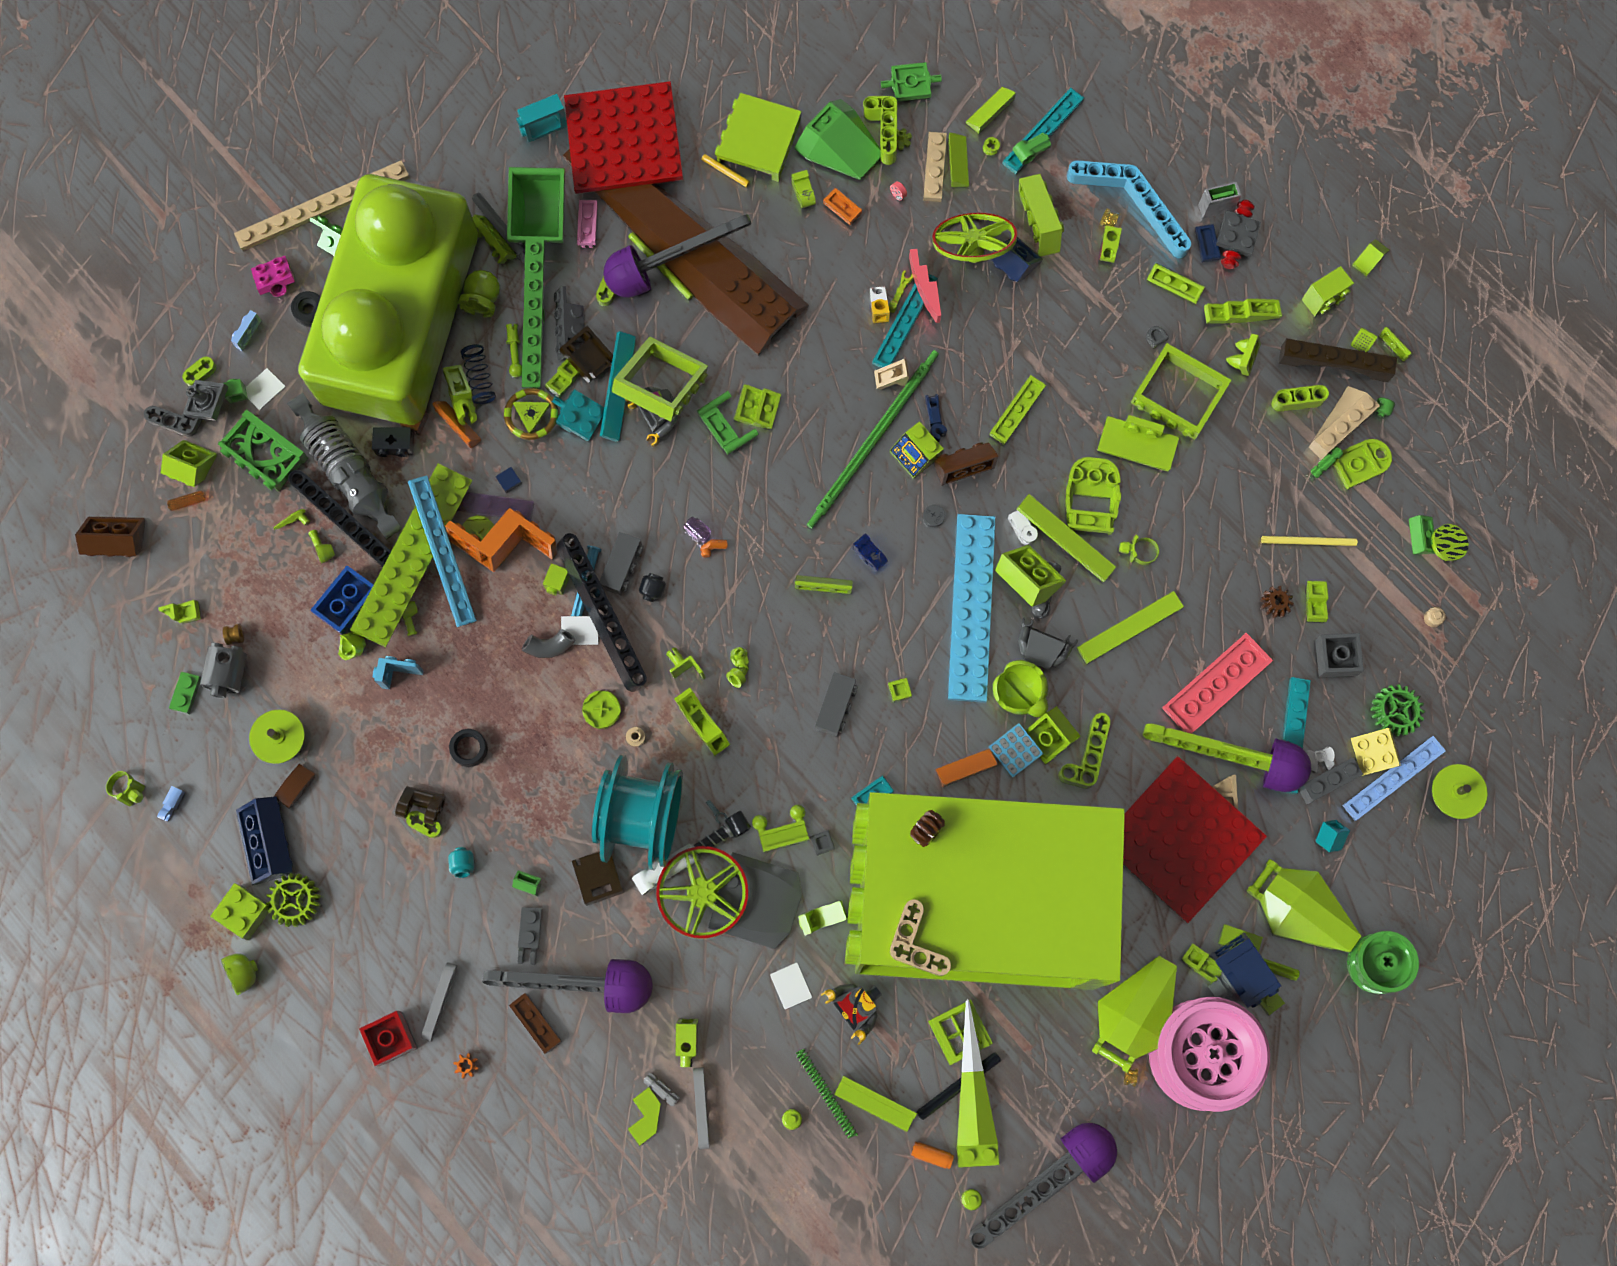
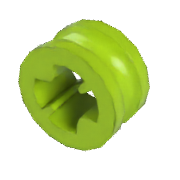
M994 137L987 138L983 145L984 153L990 156L995 155L999 150L1000 142ZM991 143L992 145L994 144L995 147L994 149H991V147L989 148L988 145Z

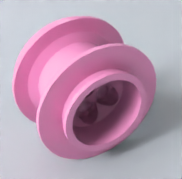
M1220 997L1198 998L1174 1006L1173 1013L1161 1030L1158 1049L1148 1054L1152 1074L1163 1092L1176 1103L1198 1111L1222 1112L1244 1105L1259 1092L1267 1078L1270 1066L1269 1043L1259 1021L1240 1004ZM1214 1028L1220 1033L1217 1040L1211 1036V1031ZM1194 1033H1197L1200 1037V1042L1197 1045L1191 1040ZM1228 1044L1231 1048V1055H1229L1226 1052V1046ZM1209 1050L1216 1051L1214 1053L1216 1058L1209 1057L1211 1055V1052ZM1189 1053L1195 1057V1062L1192 1065L1186 1061ZM1223 1064L1229 1067L1226 1075L1221 1072ZM1203 1069H1207L1210 1073L1208 1080H1204L1201 1076Z

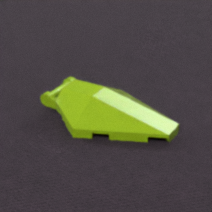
M1269 859L1266 862L1265 869L1255 883L1246 890L1251 896L1259 900L1272 936L1293 939L1302 943L1349 953L1361 938L1360 933L1317 871L1282 868L1276 862ZM1272 871L1277 873L1276 877L1264 894L1260 893V888Z
M1158 956L1098 1000L1100 1038L1092 1049L1093 1053L1096 1055L1099 1053L1122 1067V1070L1128 1073L1136 1059L1158 1049L1161 1030L1173 1013L1177 972L1175 964ZM1105 1041L1130 1055L1128 1060L1126 1061L1104 1048Z

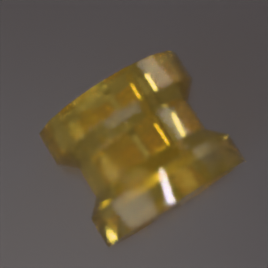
M1106 208L1099 225L1115 227L1120 214L1117 212L1112 213L1110 209Z

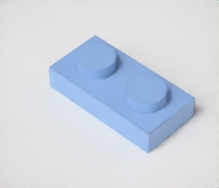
M251 310L243 317L242 324L238 330L234 331L231 339L234 346L243 351L262 321L257 313Z

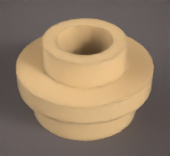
M633 727L627 731L626 741L629 745L638 747L644 743L645 733L641 728ZM635 733L639 735L637 740L632 739V735Z

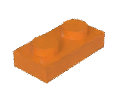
M836 188L823 200V204L849 225L862 214V209Z

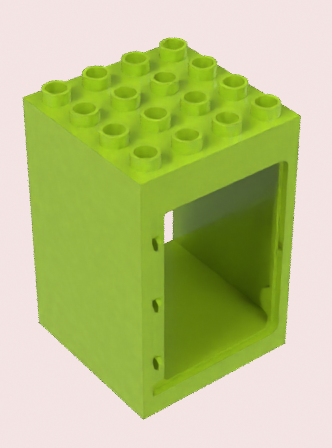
M870 792L867 803H857L853 821L852 844L859 845H855L853 850L850 884H860V888L852 887L848 903L847 924H858V930L849 931L846 940L845 964L856 965L855 974L1089 990H1095L1119 982L1121 968L1125 809ZM933 810L942 816L945 820V826L929 845L922 847L910 836V832L926 812ZM910 900L920 901L924 908L912 945L947 957L950 960L951 968L943 976H938L896 961L890 955V947L904 906ZM913 904L912 907L908 906V910L911 911L909 918L904 916L903 920H910L916 924L917 920L912 919L914 914L919 913L920 910L917 909L916 904ZM909 924L901 926L900 931L902 935H912L913 929ZM899 945L898 948L894 947L893 951H896L897 957H900L901 954L907 955L906 960L910 961V956L914 949L910 948V951L906 952L903 950V946ZM917 952L914 955V961L920 965L926 962V955L922 952ZM930 955V962L926 966L927 968L931 969V964L937 966V971L939 972L947 968L944 965V960H940L939 963L932 960L935 957Z

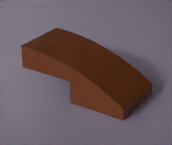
M299 763L274 796L277 797V801L290 809L302 796V791L315 778V774Z

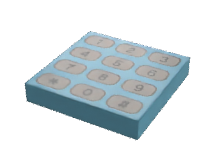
M1020 723L989 746L990 750L1012 778L1043 755V752Z

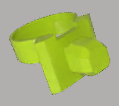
M1137 534L1134 536L1131 544L1130 542L1120 543L1119 552L1124 554L1130 553L1131 563L1135 560L1138 564L1149 565L1156 560L1159 554V547L1153 539L1141 538L1138 540ZM1140 541L1152 543L1156 548V558L1150 562L1140 561L1137 558L1135 544Z
M118 771L108 779L106 784L108 795L129 807L134 802L140 803L143 800L142 792L145 785L134 780L132 775L124 771ZM127 775V789L123 793L113 795L112 789L115 782L120 777Z

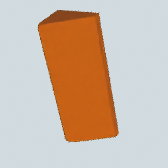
M435 401L432 403L435 411L470 448H473L481 441V438L466 422L465 425H461L458 422L454 409L446 401Z
M987 749L935 770L942 787L995 768L998 764L991 750Z

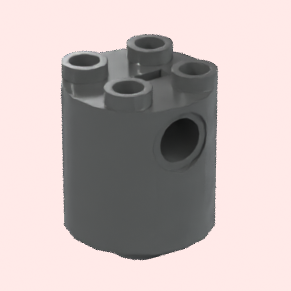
M211 643V646L207 648L200 686L211 690V696L226 698L227 693L235 694L240 692L247 657L243 648L238 646L226 648L220 643ZM229 658L228 662L221 663L224 659Z

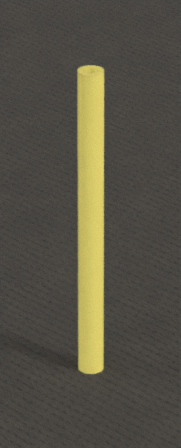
M1261 537V543L1357 546L1358 543L1357 538Z

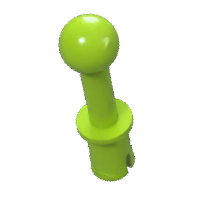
M507 324L506 344L510 345L512 361L509 373L512 377L518 378L522 375V365L519 364L517 344L521 343V340L518 338V324H513V326L512 324Z

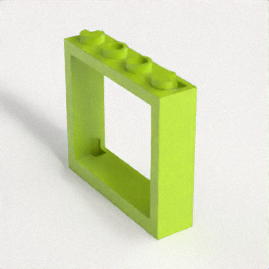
M649 336L614 378L612 392L671 422L676 415L681 414L683 406L689 404L692 395H696L700 384L705 383L708 377L706 373L708 365ZM651 355L693 375L672 403L629 382Z
M1166 343L1135 393L1131 403L1137 406L1138 410L1148 412L1152 418L1165 422L1169 428L1177 429L1185 437L1189 436L1195 440L1230 384L1231 379ZM1164 358L1219 389L1197 426L1142 395Z

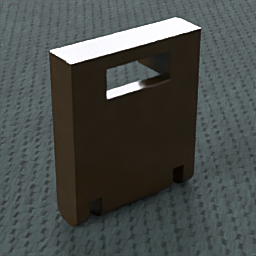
M588 326L583 328L559 349L588 383L608 368L613 359V354ZM582 337L585 343L576 349L572 343Z
M600 851L579 858L581 865H578L576 859L572 860L586 906L624 893L612 855L607 863L601 861ZM610 884L612 891L594 897L591 890Z

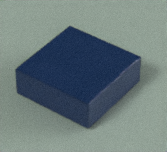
M512 467L495 476L505 493L522 484Z

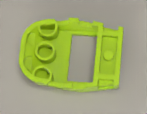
M1084 457L1073 464L1066 487L1065 499L1067 526L1070 529L1107 533L1108 535L1114 532V521L1117 518L1121 501L1119 485L1121 482L1120 473L1113 462L1103 458ZM1073 495L1110 499L1109 513L1072 509Z

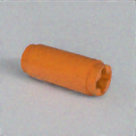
M916 1141L911 1156H914V1158L945 1169L951 1168L954 1155L950 1152Z

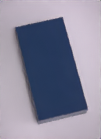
M1214 224L1197 226L1195 233L1202 263L1220 260L1221 254L1219 246L1216 245L1217 236Z

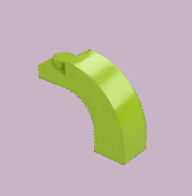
M688 688L674 698L687 721L714 756L730 745L723 732L705 711L691 688Z

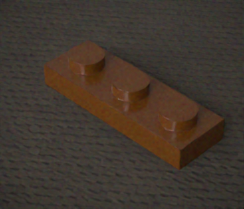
M526 993L509 1005L544 1054L562 1042Z

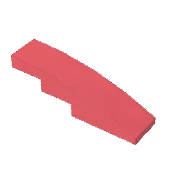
M910 249L909 260L917 290L935 322L940 323L941 310L937 281L929 282L927 265L920 266L918 250Z

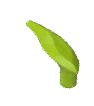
M300 509L282 520L273 529H279L297 520L307 525L310 520L305 515L306 510Z

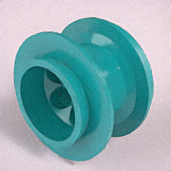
M620 755L615 763L613 772L606 769L600 781L593 814L592 841L597 844L600 842V859L602 862L607 863L611 858L615 844L649 849V870L654 871L658 863L660 867H666L672 851L678 823L683 772L680 769L674 772V764L668 762L663 771L661 781L627 776L626 755Z

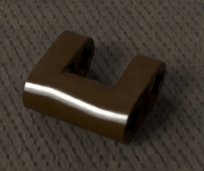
M406 786L397 803L395 816L406 819L412 807L417 806L426 809L424 823L435 825L443 810L446 796Z

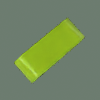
M1323 385L1282 389L1276 393L1271 401V405L1274 410L1280 412L1320 407L1328 398L1329 391ZM1315 394H1319L1322 399L1317 398ZM1296 396L1302 397L1303 401L1298 400ZM1278 398H1282L1285 403H1281Z

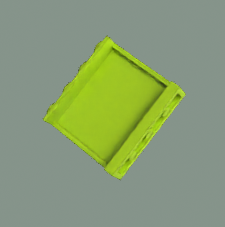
M740 93L738 99L735 98L733 102V113L729 114L727 118V129L722 131L721 145L716 147L715 156H717V161L721 163V160H726L771 174L772 180L779 182L801 123V111Z

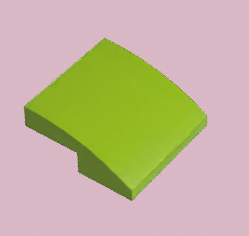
M744 384L734 420L752 426L772 429L781 394L765 388L760 390Z

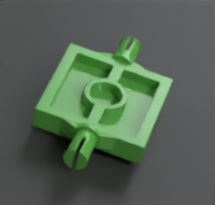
M927 62L891 66V80L881 81V89L892 87L897 101L931 98V83L942 82L941 74L930 75L927 69Z

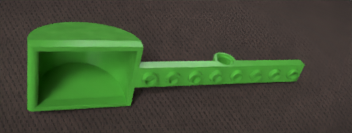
M509 167L507 240L509 242L525 243L522 388L541 389L542 340L545 321L543 306L545 243H563L565 168Z

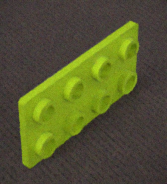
M1128 415L1126 421L1108 416L1097 450L1169 472L1179 437L1164 433L1165 425L1131 415Z

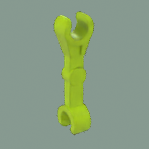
M906 270L902 272L901 283L893 300L889 303V311L891 313H895L905 288L913 281L912 274L910 278H905Z

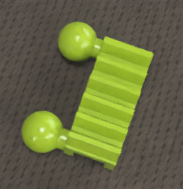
M797 804L790 809V815L796 820L795 823L770 830L765 829L768 824L765 816L757 815L753 818L752 826L758 830L763 852L777 850L809 840L803 819L806 812L802 805Z

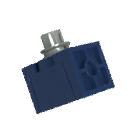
M1244 932L1211 953V956L1222 970L1220 976L1216 975L1218 980L1208 986L1215 997L1224 998L1229 995L1231 998L1232 994H1238L1247 1008L1250 1006L1254 1008L1267 995L1271 997L1279 992L1278 988L1281 987V984Z

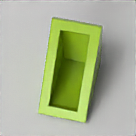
M1375 239L1366 247L1352 266L1367 276L1389 252V249Z

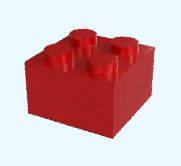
M394 1011L359 1028L374 1066H382L417 1049L401 1011Z

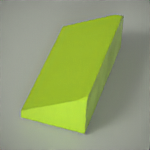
M1385 327L1379 334V337L1403 362L1413 355V352L1389 327Z

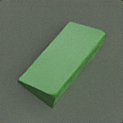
M1423 515L1410 518L1409 526L1413 554H1435L1432 549L1433 542L1431 540L1434 532L1433 518Z

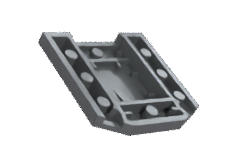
M732 852L731 856L739 863L745 873L749 892L747 906L742 917L736 925L724 934L775 949L790 934L802 896L799 874L789 869ZM734 867L725 872L723 880L735 871ZM736 874L730 879L731 881L720 889L719 895L738 910L742 901V884L739 875ZM718 899L716 900V906L733 917L736 915L735 912ZM713 910L708 928L718 930L731 920Z

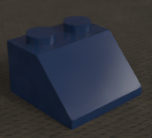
M1017 237L1016 244L1011 250L990 260L994 262L996 268L1003 270L1010 280L1019 282L1025 279L1042 262L1043 258ZM1011 238L1003 241V243L1008 245Z

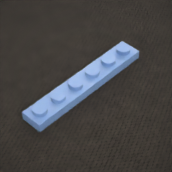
M1434 736L1430 737L1400 760L1401 766L1387 770L1342 806L1354 821L1358 820L1446 750Z

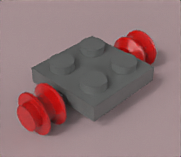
M1249 200L1239 201L1236 205L1238 209L1235 212L1227 210L1223 217L1216 245L1228 249V251L1223 252L1225 258L1221 260V264L1227 269H1234L1239 266L1237 260L1241 259L1240 254L1250 257L1254 250L1261 222L1251 219L1253 215L1251 211L1254 210L1255 206Z

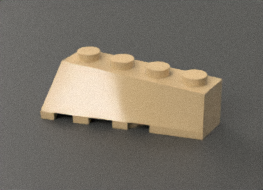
M1348 386L1309 448L1322 460L1374 414L1380 405L1367 392Z

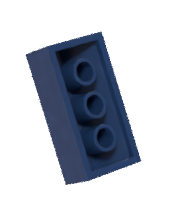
M277 797L255 798L236 809L252 885L279 879L283 875L286 876L292 873V861L289 857L288 842L284 834V824L281 820L280 805L277 802Z

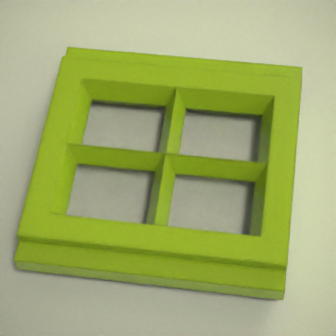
M969 1000L980 1051L993 1043L972 1001ZM966 1002L928 1021L949 1065L963 1059Z

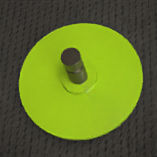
M271 710L262 714L252 725L249 734V742L254 754L262 761L271 764L284 763L294 758L301 750L305 738L304 727L301 721L293 713L286 710Z
M1454 764L1443 768L1435 776L1432 783L1433 800L1437 807L1449 817L1456 819L1473 817L1486 804L1487 786L1482 776L1475 769L1463 764Z

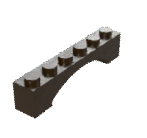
M1286 338L1280 349L1279 364L1295 367L1298 365L1330 366L1361 373L1370 377L1371 380L1389 382L1396 372L1397 357Z

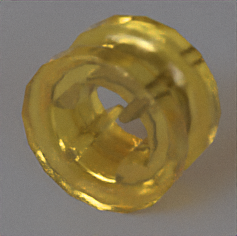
M1134 1068V1070L1130 1069L1128 1073L1125 1072L1124 1085L1131 1084L1132 1087L1136 1086L1138 1069Z

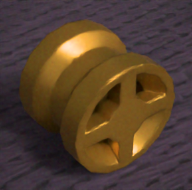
M235 624L234 627H223V637L226 645H232L233 642H244V634L240 624Z

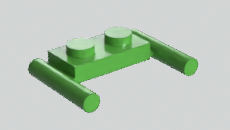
M726 391L697 410L698 415L727 455L759 435L757 430L753 429L739 438L721 414L717 406L732 397L729 391Z

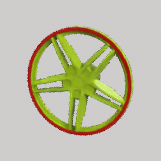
M967 213L951 217L940 223L933 232L932 240L935 249L942 255L955 260L977 263L999 257L1011 250L1017 241V230L1014 224L1004 217L989 213ZM966 220H968V222H969V224H970V227H971L972 229H969V228H968V225H967V223H966ZM972 220H989L997 223L977 229ZM958 222L962 224L963 232H942L952 224ZM1009 230L1012 236L1008 245L994 237L1001 235V232ZM939 242L962 244L958 253L954 254L944 250ZM984 249L989 251H996L994 253L984 255Z
M698 846L683 850L668 861L659 876L656 896L663 918L674 930L687 937L708 939L724 934L737 924L746 909L749 891L745 873L731 855L714 847ZM696 853L718 855L727 860L731 865L707 879ZM691 854L701 877L694 878L688 857ZM685 857L691 885L663 888L665 878L670 869ZM732 867L735 868V871L728 875L718 885L715 884V879L723 875ZM736 874L739 875L742 884V901L738 910L717 893ZM687 890V896L663 895V891ZM663 899L691 901L685 929L674 922L669 916ZM718 899L735 912L736 915L733 917L714 905L715 901ZM706 907L712 908L731 920L718 930L706 933L696 932ZM694 908H700L693 930L689 931Z

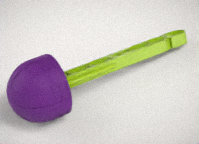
M1146 724L1143 731V736L1151 741L1163 742L1166 745L1265 770L1263 788L1281 792L1295 791L1305 785L1311 774L1309 756L1300 746L1289 741L1275 738L1271 752L1267 754L1172 728H1165L1156 724Z

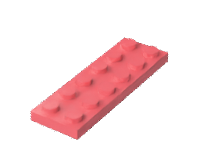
M1245 633L1164 705L1162 709L1184 732L1192 734L1273 660Z

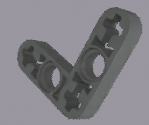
M149 406L144 410V418L150 424L186 437L193 436L202 419L191 418L189 420L184 414L179 415L157 406ZM156 413L158 416L161 417V420L155 416L151 418L150 414ZM169 417H174V424L166 425V420ZM184 426H191V429H184Z

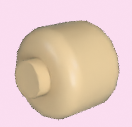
M1439 607L1430 608L1424 615V621L1430 627H1438L1446 619L1445 612Z

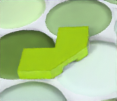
M650 1087L632 1099L644 1115L643 1118L628 1128L639 1146L657 1133L661 1103Z

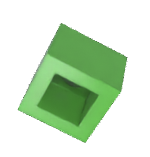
M230 379L224 383L228 386L225 398L229 403L248 399L246 387L240 379Z

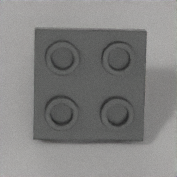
M195 380L194 384L187 388L190 392L186 391V395L189 398L183 414L191 418L216 421L228 386L224 383Z

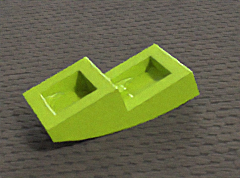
M566 359L557 368V373L545 384V388L558 398H561L580 374Z
M1307 581V622H1327V582Z
M1192 943L1181 960L1212 984L1218 980L1216 975L1220 976L1222 970L1215 960L1209 957V954Z

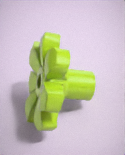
M904 128L901 130L897 129L898 149L903 150L904 146L909 147L911 145L909 140L912 139L911 133H907V130Z

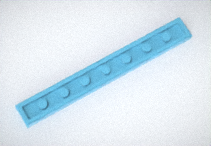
M428 476L409 480L408 484L456 626L460 627L475 622L476 618Z

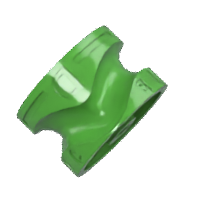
M1381 931L1359 939L1352 951L1348 953L1347 968L1354 983L1362 990L1373 994H1386L1401 991L1414 981L1419 969V958L1413 944L1406 937L1392 931Z

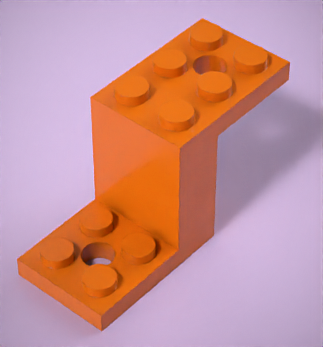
M511 508L505 512L482 541L475 534L472 533L470 535L466 532L465 528L459 523L455 524L449 521L445 525L449 541L492 572L496 571L522 539L552 560L557 555L555 537L547 531H542L534 521L529 522L526 520L524 515L518 510L513 511Z

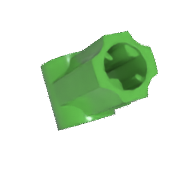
M1041 133L1028 141L1022 140L1013 147V152L1022 165H1026L1036 155L1051 147L1050 138L1047 134Z

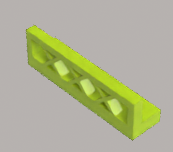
M845 1076L842 1077L834 1094L908 1132L913 1119L917 1115V1113Z

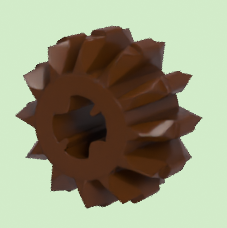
M1272 586L1269 588V591L1266 590L1263 593L1264 597L1260 599V602L1264 603L1261 609H1267L1268 611L1265 614L1269 615L1272 613L1273 618H1276L1278 615L1280 618H1283L1285 613L1289 614L1291 612L1290 608L1294 606V603L1290 601L1293 595H1287L1288 589L1282 591L1281 586H1278L1277 589Z
M929 810L913 826L910 836L917 844L925 847L940 833L945 826V820L937 812Z

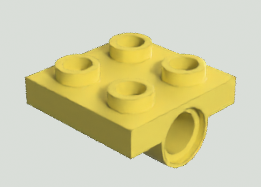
M1391 728L1351 738L1358 766L1363 773L1362 776L1401 766Z

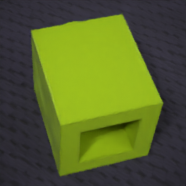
M551 563L543 581V586L547 593L563 595L570 578L567 569Z

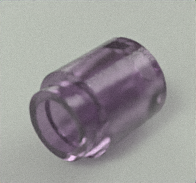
M693 516L683 526L686 530L685 532L698 544L702 542L705 544L712 536L710 534L711 529Z

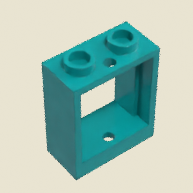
M558 94L517 110L519 117L516 120L522 137L526 136L528 142L567 127L565 110Z

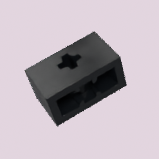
M373 427L372 450L375 455L379 457H388L389 455L407 457V455H413L414 433L410 427Z

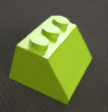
M1030 545L1002 553L995 569L1032 607L1046 602L1066 582V579Z

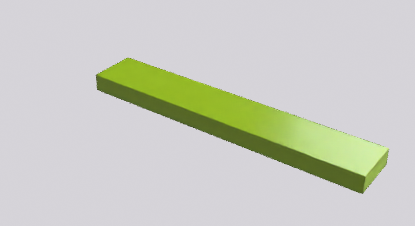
M1030 494L1017 507L1016 510L1102 582L1106 581L1116 568V566Z
M1173 591L1083 643L1076 649L1087 665L1183 609L1184 606Z

